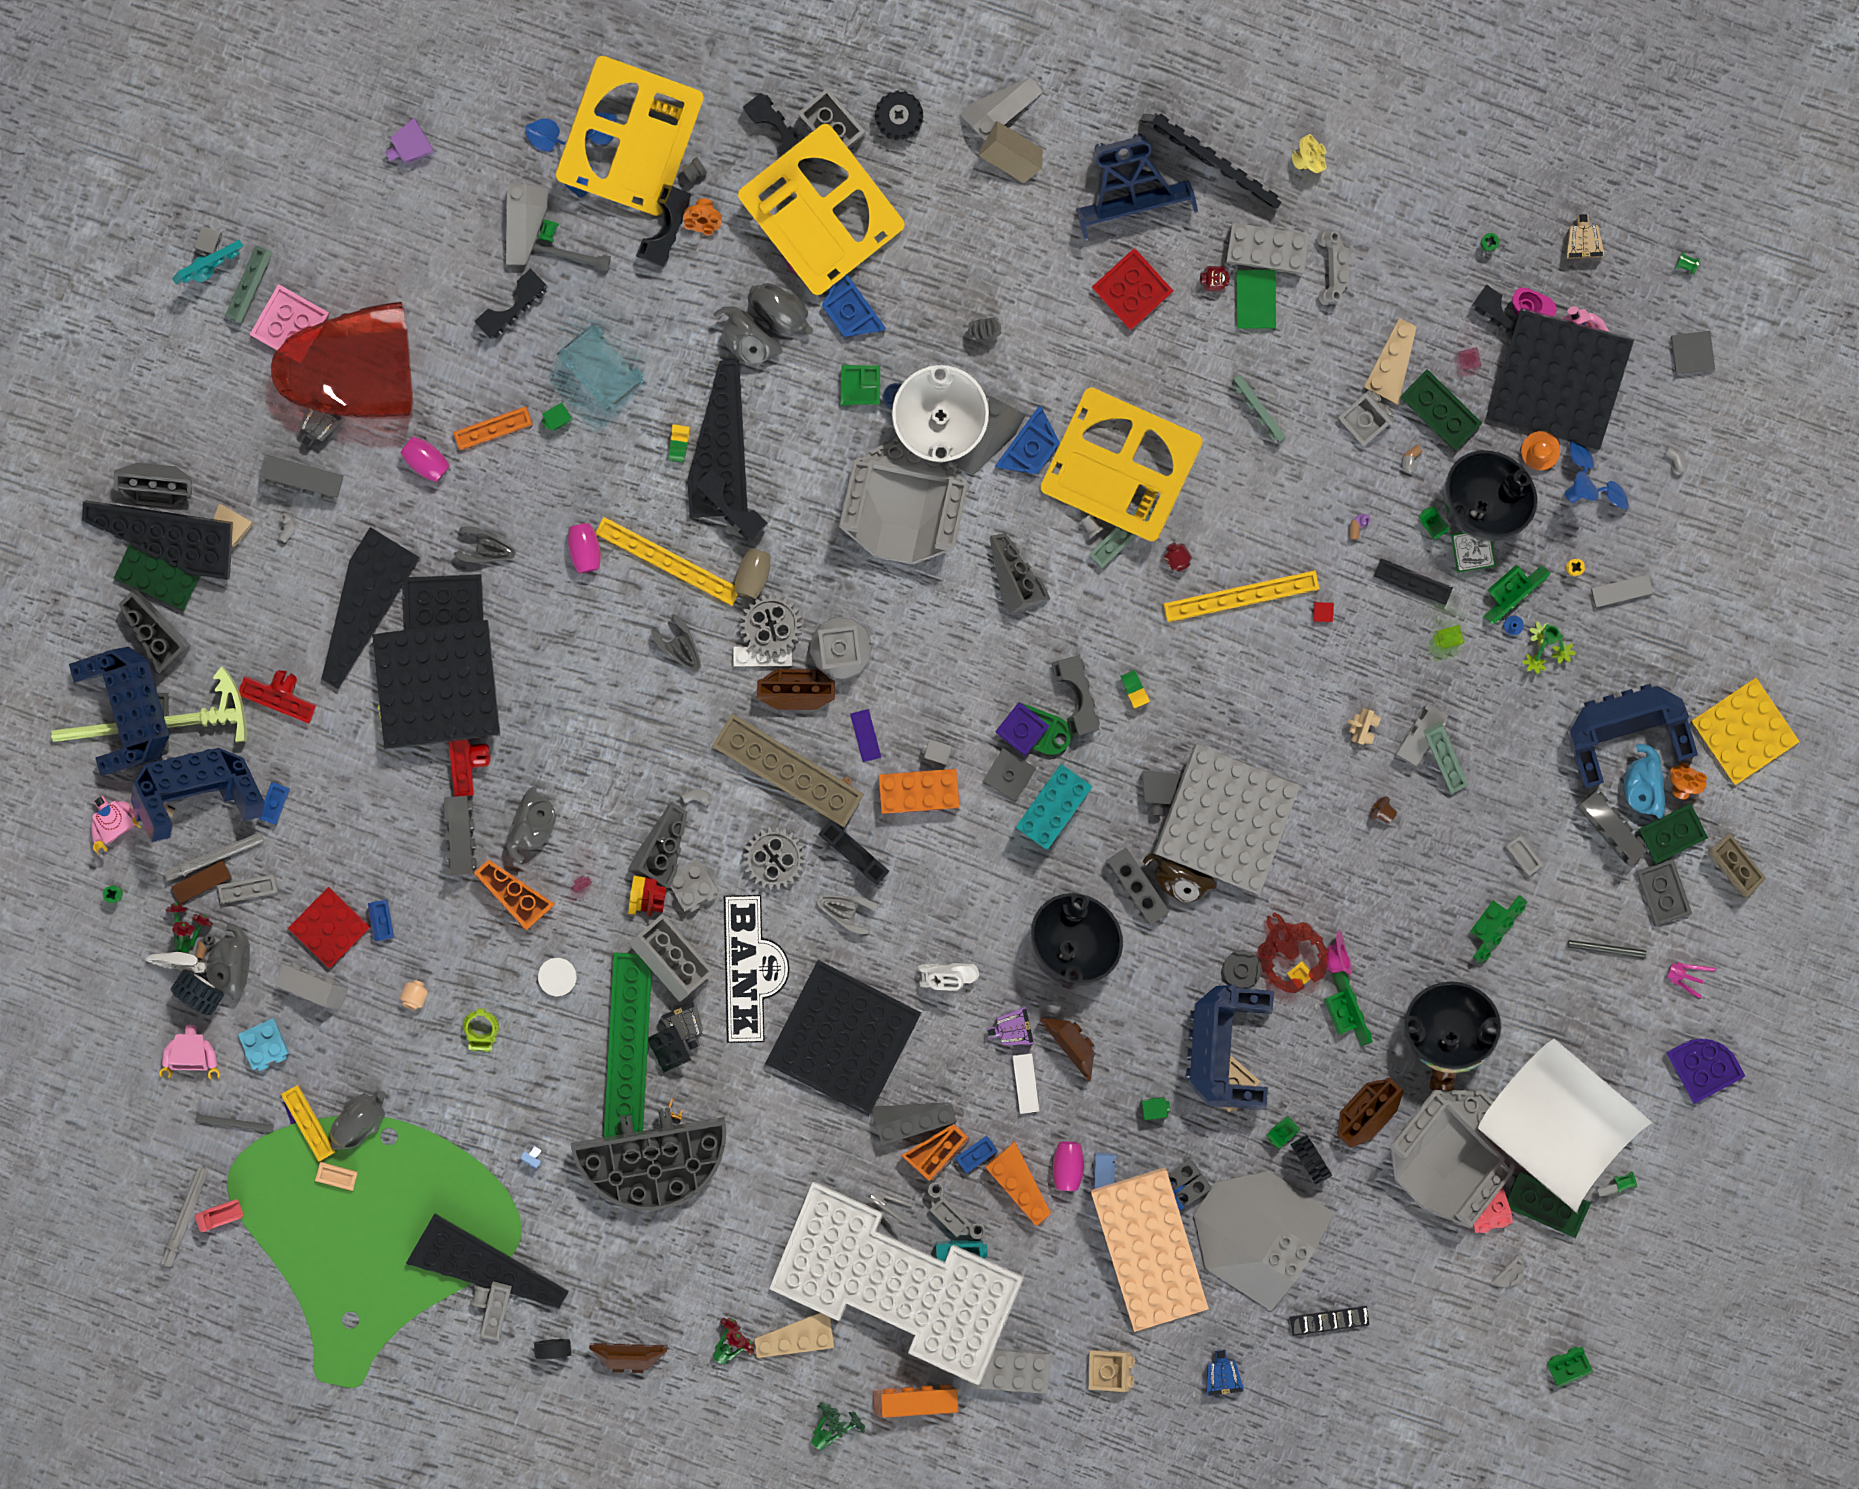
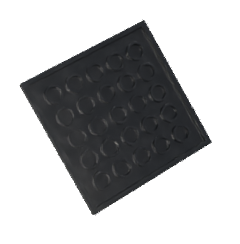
M1520 308L1487 419L1533 432L1543 431L1552 434L1555 438L1600 450L1634 339Z
M488 620L372 634L385 750L501 736Z
M817 960L765 1064L869 1117L922 1012Z

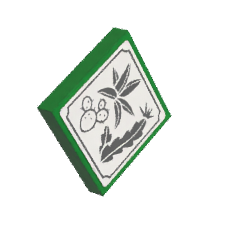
M1464 532L1451 534L1457 573L1496 566L1492 541L1478 540Z

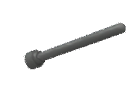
M534 243L532 251L593 264L608 272L611 257L606 255L598 256L597 258Z

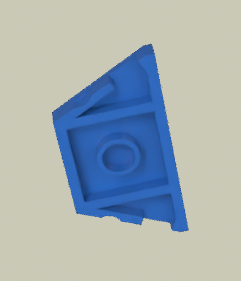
M847 274L831 286L827 297L822 303V307L844 337L886 330V327Z
M1040 405L995 465L997 468L1037 475L1059 446L1060 442Z

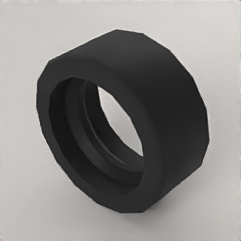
M550 1339L535 1342V1358L556 1359L571 1356L570 1339Z

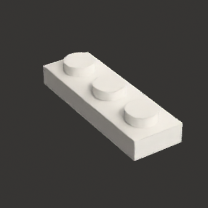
M734 647V666H792L791 647H787L788 653L780 650V656L773 652L772 657H770L769 652L762 656V650L755 653V647L751 649L748 647Z

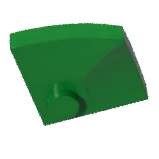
M841 365L840 406L880 405L879 365Z

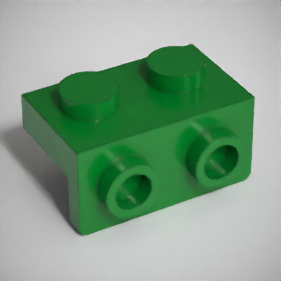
M1573 1347L1567 1351L1568 1353L1561 1356L1555 1355L1547 1362L1557 1388L1593 1373L1583 1347Z

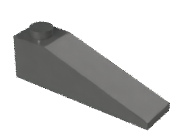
M992 396L988 401V424L982 439L969 453L960 457L956 465L957 468L971 475H974L1017 433L1025 417V414Z
M1007 534L990 536L1001 596L1009 614L1022 613L1049 601L1050 597L1042 580L1039 577L1036 578L1030 571L1031 566L1029 563L1025 564L1020 558V551Z
M670 802L634 856L628 868L630 872L639 877L657 880L656 885L667 887L666 889L669 888L678 869L677 859L678 854L681 852L680 842L681 836L684 834L687 811Z

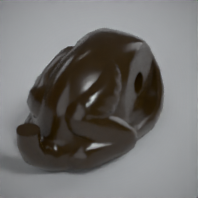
M1154 852L1148 854L1143 860V863L1147 866L1154 860L1158 862L1155 870L1158 884L1162 890L1180 902L1189 903L1199 900L1210 889L1217 887V883L1212 876L1156 855Z

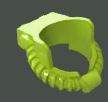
M477 1008L476 1011L470 1012L463 1019L462 1027L465 1034H467L466 1040L469 1041L468 1049L471 1051H492L493 1043L496 1041L495 1036L499 1033L500 1028L497 1018L492 1013L486 1012L485 1008ZM477 1016H484V1018L491 1022L492 1030L487 1034H478L471 1028L470 1021Z

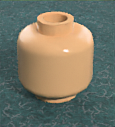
M414 980L413 983L407 982L400 994L402 1005L411 1010L423 1007L428 995L427 989L424 988L425 984Z

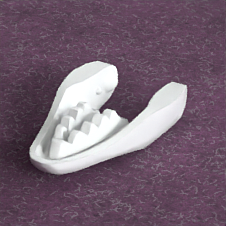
M183 952L151 954L145 959L147 962L157 964L160 967L173 968L181 972L183 969L191 970L198 975L205 973L207 968L194 955Z

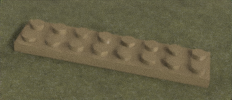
M733 713L712 745L715 749L842 827L846 826L865 795Z

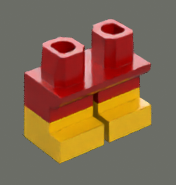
M634 876L628 914L636 915V911H644L651 917L652 911L663 913L667 887L656 886L657 880Z

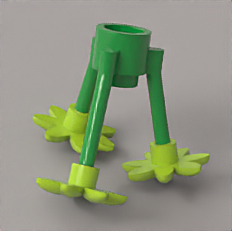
M1536 622L1537 629H1529L1531 633L1535 634L1530 640L1535 641L1538 639V645L1541 647L1534 657L1526 654L1527 660H1523L1522 663L1528 665L1527 671L1534 669L1535 673L1539 674L1540 670L1545 671L1547 669L1542 665L1546 660L1540 659L1547 644L1552 645L1557 641L1559 642L1560 647L1553 646L1552 648L1556 652L1551 655L1552 658L1558 657V664L1563 659L1571 662L1570 656L1576 655V652L1571 650L1573 647L1572 643L1565 646L1563 635L1560 634L1556 626L1546 623L1542 627L1539 622Z

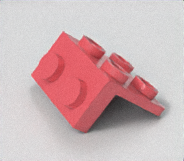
M1503 1187L1474 1223L1475 1234L1479 1232L1486 1233L1497 1227L1504 1228L1513 1223L1512 1213Z

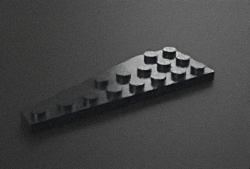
M739 359L719 361L687 479L690 518L727 516L722 510L718 513L711 506L713 502L708 497L704 499L696 492L699 489L696 484L711 469L727 483L724 490V498L727 505L734 511L748 512Z
M88 500L83 501L82 521L102 531L105 530L115 535L114 537L120 540L123 539L129 542L130 545L156 558L160 557L168 561V564L174 567L178 566L191 575L224 580L230 578L233 522Z
M372 527L368 529L350 558L321 678L336 689L341 687L372 637V634L403 587L404 577H409L420 557Z

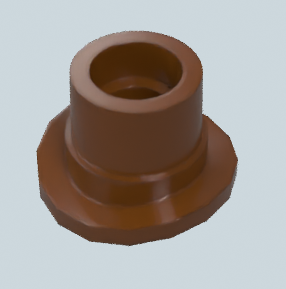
M1382 797L1373 804L1370 810V818L1372 820L1378 818L1388 824L1395 818L1397 811L1389 804V797Z

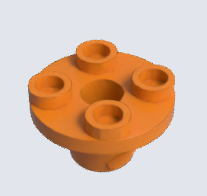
M702 198L696 201V205L690 206L684 211V227L689 230L702 232L705 235H712L714 231L720 228L722 216L714 209V203L711 200Z
M1543 431L1534 432L1523 441L1521 455L1525 464L1530 468L1546 470L1554 466L1558 461L1560 445L1552 434Z
M1681 762L1679 765L1673 766L1669 772V779L1674 784L1672 793L1679 799H1688L1690 794H1700L1706 788L1707 776L1690 768L1687 763Z

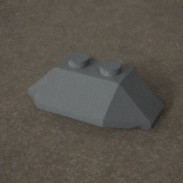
M135 463L114 471V489L135 504L174 508L192 496V478L176 466Z

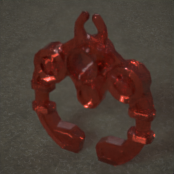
M1274 912L1272 916L1278 919V923L1273 925L1271 923L1272 917L1270 915L1267 916V926L1270 932L1266 942L1262 943L1258 948V955L1261 958L1263 967L1262 970L1269 977L1270 981L1268 982L1285 992L1298 993L1305 989L1303 980L1301 978H1293L1286 982L1282 979L1281 975L1276 976L1272 969L1276 966L1272 960L1278 956V952H1281L1290 960L1296 959L1299 956L1298 941H1311V946L1316 945L1320 952L1316 954L1319 958L1318 965L1311 968L1308 973L1311 980L1315 983L1326 975L1329 963L1328 952L1330 950L1329 948L1326 949L1322 942L1324 940L1323 937H1320L1310 923H1286L1281 915ZM1280 930L1286 933L1284 940H1281L1278 936Z

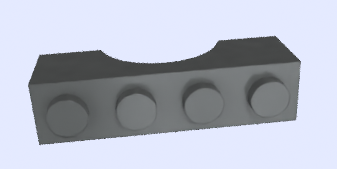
M1080 655L1052 662L1056 681L1069 685L1076 696V708L1072 715L1067 718L1071 736L1076 737L1100 730V721L1094 711L1095 702L1093 697L1090 696V684L1085 677V666L1083 660L1080 659Z

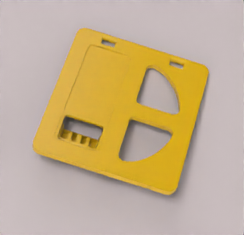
M606 56L597 57L555 172L556 179L562 183L652 215L662 214L663 210L657 203L663 184L673 186L704 99L703 93L697 89ZM625 83H636L638 85L634 102L624 125L595 115L594 108L609 91ZM656 93H660L684 102L683 109L657 100L654 96ZM651 109L678 119V123L671 125L648 116L649 110ZM589 129H594L619 139L609 172L603 179L593 172L586 156L585 135ZM578 176L588 179L587 186L576 182ZM633 197L642 198V205L631 202Z
M828 124L820 125L738 191L739 200L805 285L815 295L825 292L902 231L905 226L904 220L834 129ZM805 158L826 159L848 172V178L825 197H821L798 168V163ZM781 177L787 181L786 184L764 201L759 199V194ZM857 189L863 192L869 211L868 229L860 242H856L832 211L837 204ZM793 192L796 193L797 197L775 215L769 212ZM883 231L887 236L877 243L874 237ZM836 268L840 273L830 280L827 274Z
M1091 387L1085 390L1041 483V491L1048 496L1153 542L1159 538L1203 445V439L1199 434ZM1084 407L1088 412L1084 420H1081L1078 417ZM1125 419L1133 423L1119 454L1085 440L1083 434L1094 424L1105 420ZM1148 430H1153L1157 433L1171 453L1173 472L1169 476L1160 474L1133 461L1138 447ZM1057 462L1062 464L1058 475L1052 473ZM1143 485L1147 490L1135 515H1130L1127 513V509L1138 486ZM1158 492H1159V493H1160V497H1159V499H1158V501H1157V504H1156V506H1155V508H1154V510H1153V512H1152V514H1151L1149 520L1146 522L1145 519H1146V517H1147V515H1148V513H1149V511H1150V509H1151V507H1152V504H1153V502H1154V500H1155V498H1156V496H1157V494H1158Z

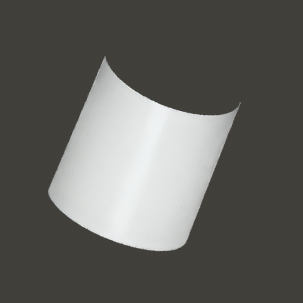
M1553 1039L1544 1045L1513 1077L1487 1110L1478 1129L1577 1212L1583 1198L1605 1168L1638 1133L1650 1124H1653V1122L1559 1042Z

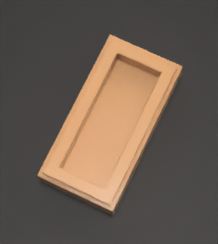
M320 1162L315 1181L353 1191L358 1172Z

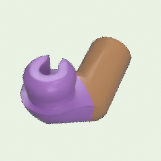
M1359 514L1351 521L1349 539H1359L1360 529L1371 521L1369 515Z

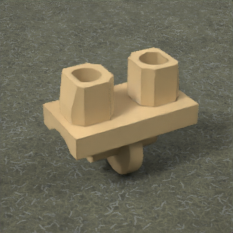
M1362 708L1360 715L1355 714L1353 720L1347 719L1346 723L1351 724L1349 732L1353 733L1351 741L1362 745L1364 743L1372 744L1375 736L1369 733L1368 730L1370 725L1377 727L1381 717L1374 714L1372 710Z

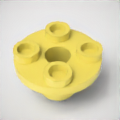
M1311 134L1302 137L1299 143L1300 150H1294L1292 154L1294 166L1300 170L1309 168L1314 173L1326 170L1327 166L1324 156L1326 149L1324 145L1319 144Z

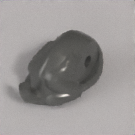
M769 283L755 285L750 288L751 305L754 311L770 324L771 330L789 336L794 335L796 332L813 333V328L806 320L808 310L798 295H790L780 287Z
M728 306L720 308L713 314L718 320L724 315L729 316L723 327V339L727 348L743 362L758 364L771 358L774 354L780 355L782 353L781 345L777 339L744 310Z
M531 787L523 796L507 836L506 847L509 855L518 863H522L524 856L520 855L517 849L533 850L542 846L551 835L555 824L556 815L552 804L544 796L537 793L536 787Z
M228 923L226 930L233 932L235 937L222 938L214 944L208 957L206 976L211 985L222 993L230 995L232 1000H238L244 991L248 979L250 944L240 927Z
M379 1091L373 1096L363 1093L345 1103V1109L334 1121L330 1130L331 1146L335 1150L353 1149L361 1144L371 1133H377L385 1115V1111L382 1108V1103L386 1096L384 1091Z

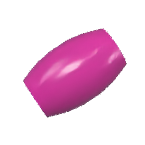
M415 436L407 442L400 452L406 463L414 471L434 482H437L450 467L446 458L437 448Z
M584 523L569 527L568 549L577 572L587 573L600 569V546L591 524Z
M1062 1141L1058 1143L1053 1159L1055 1186L1058 1190L1077 1191L1084 1173L1082 1147L1078 1142Z

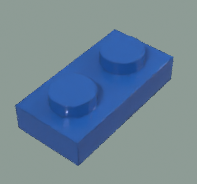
M271 782L264 800L263 815L258 819L277 825L290 788Z
M388 900L368 903L374 941L394 938Z
M986 1135L955 1158L967 1174L998 1152V1150Z

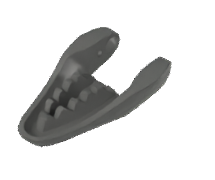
M466 526L459 529L464 535L469 533L478 537L477 549L474 555L463 554L462 551L454 552L457 558L465 562L504 561L513 559L516 555V551L512 546L480 528Z
M673 614L671 615L672 622L677 623V626L681 628V633L672 641L664 642L662 637L659 636L660 632L652 629L653 639L656 645L687 669L696 672L701 668V661L690 630L680 617Z

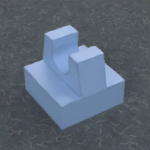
M534 1146L530 1154L524 1151L520 1160L537 1170L541 1163L537 1159L541 1150Z

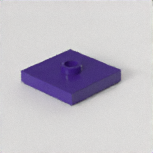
M1018 702L995 732L1026 756L1048 729L1049 725L1021 702Z

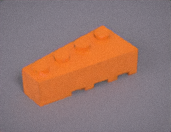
M489 859L474 872V875L525 931L555 905V903Z
M1014 1140L986 1164L985 1167L1037 1226L1051 1214V1211Z
M941 1384L939 1388H933L932 1385H924L921 1388L902 1387V1389L884 1388L883 1390H873L874 1414L885 1418L958 1412V1390L951 1387V1384Z

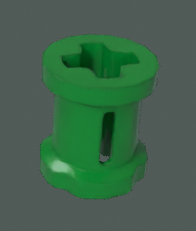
M542 219L543 226L537 238L553 243L555 229L559 224Z
M1494 233L1484 235L1480 242L1482 249L1486 252L1495 250L1500 242L1499 237ZM1492 238V242L1495 245L1488 247L1485 240Z
M1681 252L1675 268L1685 269L1694 275L1700 258L1694 259Z
M108 886L103 891V898L108 903H116L122 899L123 891L119 886ZM110 890L117 892V894H115L116 898L109 897V895L111 894Z
M1632 1171L1624 1176L1613 1177L1618 1193L1631 1187L1637 1188V1182Z

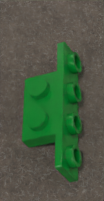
M1515 565L1487 590L1497 604L1483 617L1491 624L1500 621L1504 614L1515 608L1524 597L1530 595L1535 587L1545 582L1551 573L1545 567L1540 566L1527 577L1521 568Z
M1518 895L1508 910L1492 900L1470 930L1472 934L1484 941L1473 956L1479 963L1483 964L1484 961L1490 958L1492 950L1501 943L1503 935L1512 928L1514 920L1525 910L1528 901L1522 896Z
M1345 971L1333 973L1332 977L1339 992L1324 998V1002L1337 1034L1340 1035L1354 1029L1361 1046L1372 1043L1371 1032L1366 1026L1362 1011L1359 1009L1357 997L1351 989L1348 976L1345 974Z

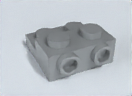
M1370 390L1338 417L1363 446L1395 420L1393 410L1389 406L1384 407L1380 402L1382 399L1379 394Z
M700 858L678 870L670 884L684 911L689 909L690 913L700 907L699 903L703 900H706L708 903L716 898L717 895L715 893L719 892Z

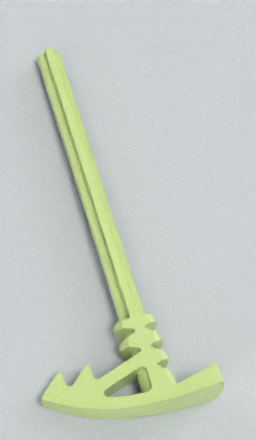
M223 666L219 668L213 679L221 680L215 688V691H222L219 710L216 707H211L210 711L202 708L197 713L164 716L167 728L202 724L204 727H208L209 723L217 726L219 721L222 725H226L227 720H229L231 724L237 723L235 742H246L247 725L242 698L233 678ZM231 692L234 699L235 708L227 709L229 694ZM115 722L52 730L51 738L55 742L119 734Z

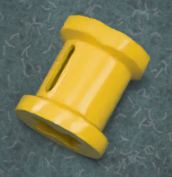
M1572 559L1566 564V572L1570 576H1579L1584 572L1585 564L1581 559ZM1577 563H1578V564H1579V566H1578L1579 571H1574V572H1573V571H1572L1573 566H1572L1571 564H1577Z

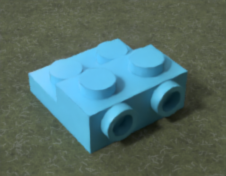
M274 1018L238 1034L253 1070H264L269 1067L268 1063L274 1060L276 1063L287 1059L286 1055L290 1053Z

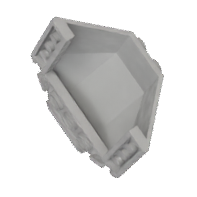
M899 437L892 439V442L881 445L871 450L868 455L862 458L858 457L853 461L839 527L872 556L915 564L955 549L968 482L964 477L960 476L957 468L951 461L940 463L921 458L911 452L901 442ZM941 448L936 450L935 454L938 458L945 457L941 452Z
M1434 1090L1391 1144L1395 1180L1420 1207L1471 1228L1513 1174V1165H1511L1510 1155L1478 1129L1483 1116L1493 1103L1483 1091L1452 1090L1446 1092Z
M1270 1171L1214 1182L1212 1189L1209 1190L1194 1214L1205 1268L1272 1311L1295 1283L1315 1252L1334 1212Z

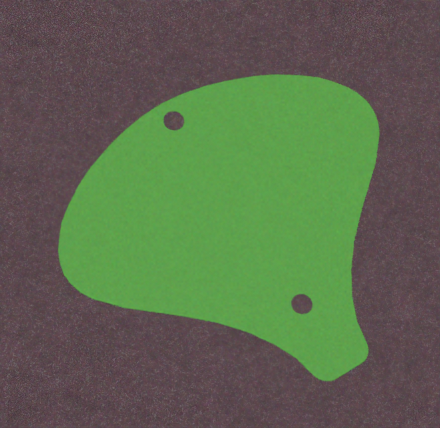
M338 1116L318 1119L330 1142V1130ZM384 1117L377 1133H371L357 1147L349 1150L338 1149L335 1153L319 1162L297 1123L286 1126L257 1139L236 1158L228 1174L227 1186L230 1201L239 1200L244 1213L243 1218L240 1219L287 1280L302 1307L313 1342L314 1373L316 1377L324 1383L348 1388L360 1386L365 1380L374 1358L401 1327L432 1305L473 1284L406 1264L434 1213L509 1256L515 1253L522 1235L520 1215L509 1192L482 1163L466 1151L433 1132L393 1118ZM386 1128H392L398 1134L397 1141L392 1145H386L381 1140V1133ZM320 1162L357 1171L358 1175L354 1190L350 1191L315 1181ZM347 1312H354L359 1317V1323L353 1329L346 1328L342 1323V1317Z

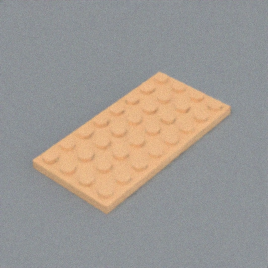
M1166 1167L1091 1190L1134 1332L1208 1310L1209 1308Z

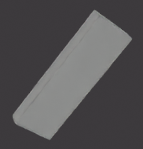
M1649 575L1591 588L1595 607L1653 594Z
M275 874L217 885L221 904L279 893Z
M497 1282L492 1283L480 1337L499 1342L512 1286Z

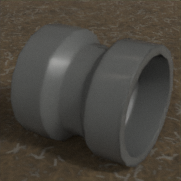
M698 157L694 158L690 164H685L681 167L690 183L696 181L697 177L707 174Z

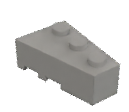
M1425 704L1395 754L1414 766H1417L1418 763L1422 764L1427 756L1425 752L1430 747L1423 731L1440 722L1444 727L1447 723L1448 715L1430 704Z
M291 963V965L283 964L275 986L323 1007L341 1009L349 988L335 983V980L331 978H322L315 971L302 970L303 966L296 963Z

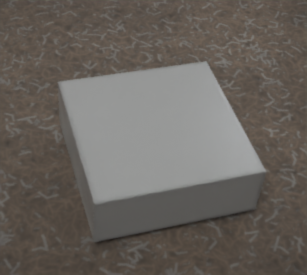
M1615 1183L1596 1188L1597 1195L1600 1197L1618 1191Z

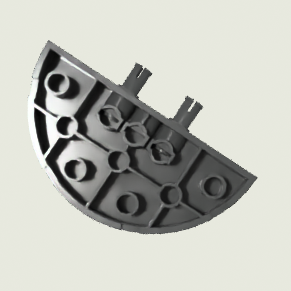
M662 1108L658 1110L661 1127L636 1132L633 1129L632 1115H626L627 1123L625 1115H622L619 1119L623 1133L571 1143V1150L577 1168L586 1182L605 1199L621 1207L640 1211L662 1210L685 1202V1200L701 1191L712 1179L722 1160L725 1148V1117L673 1125L670 1108H665L666 1116H664Z

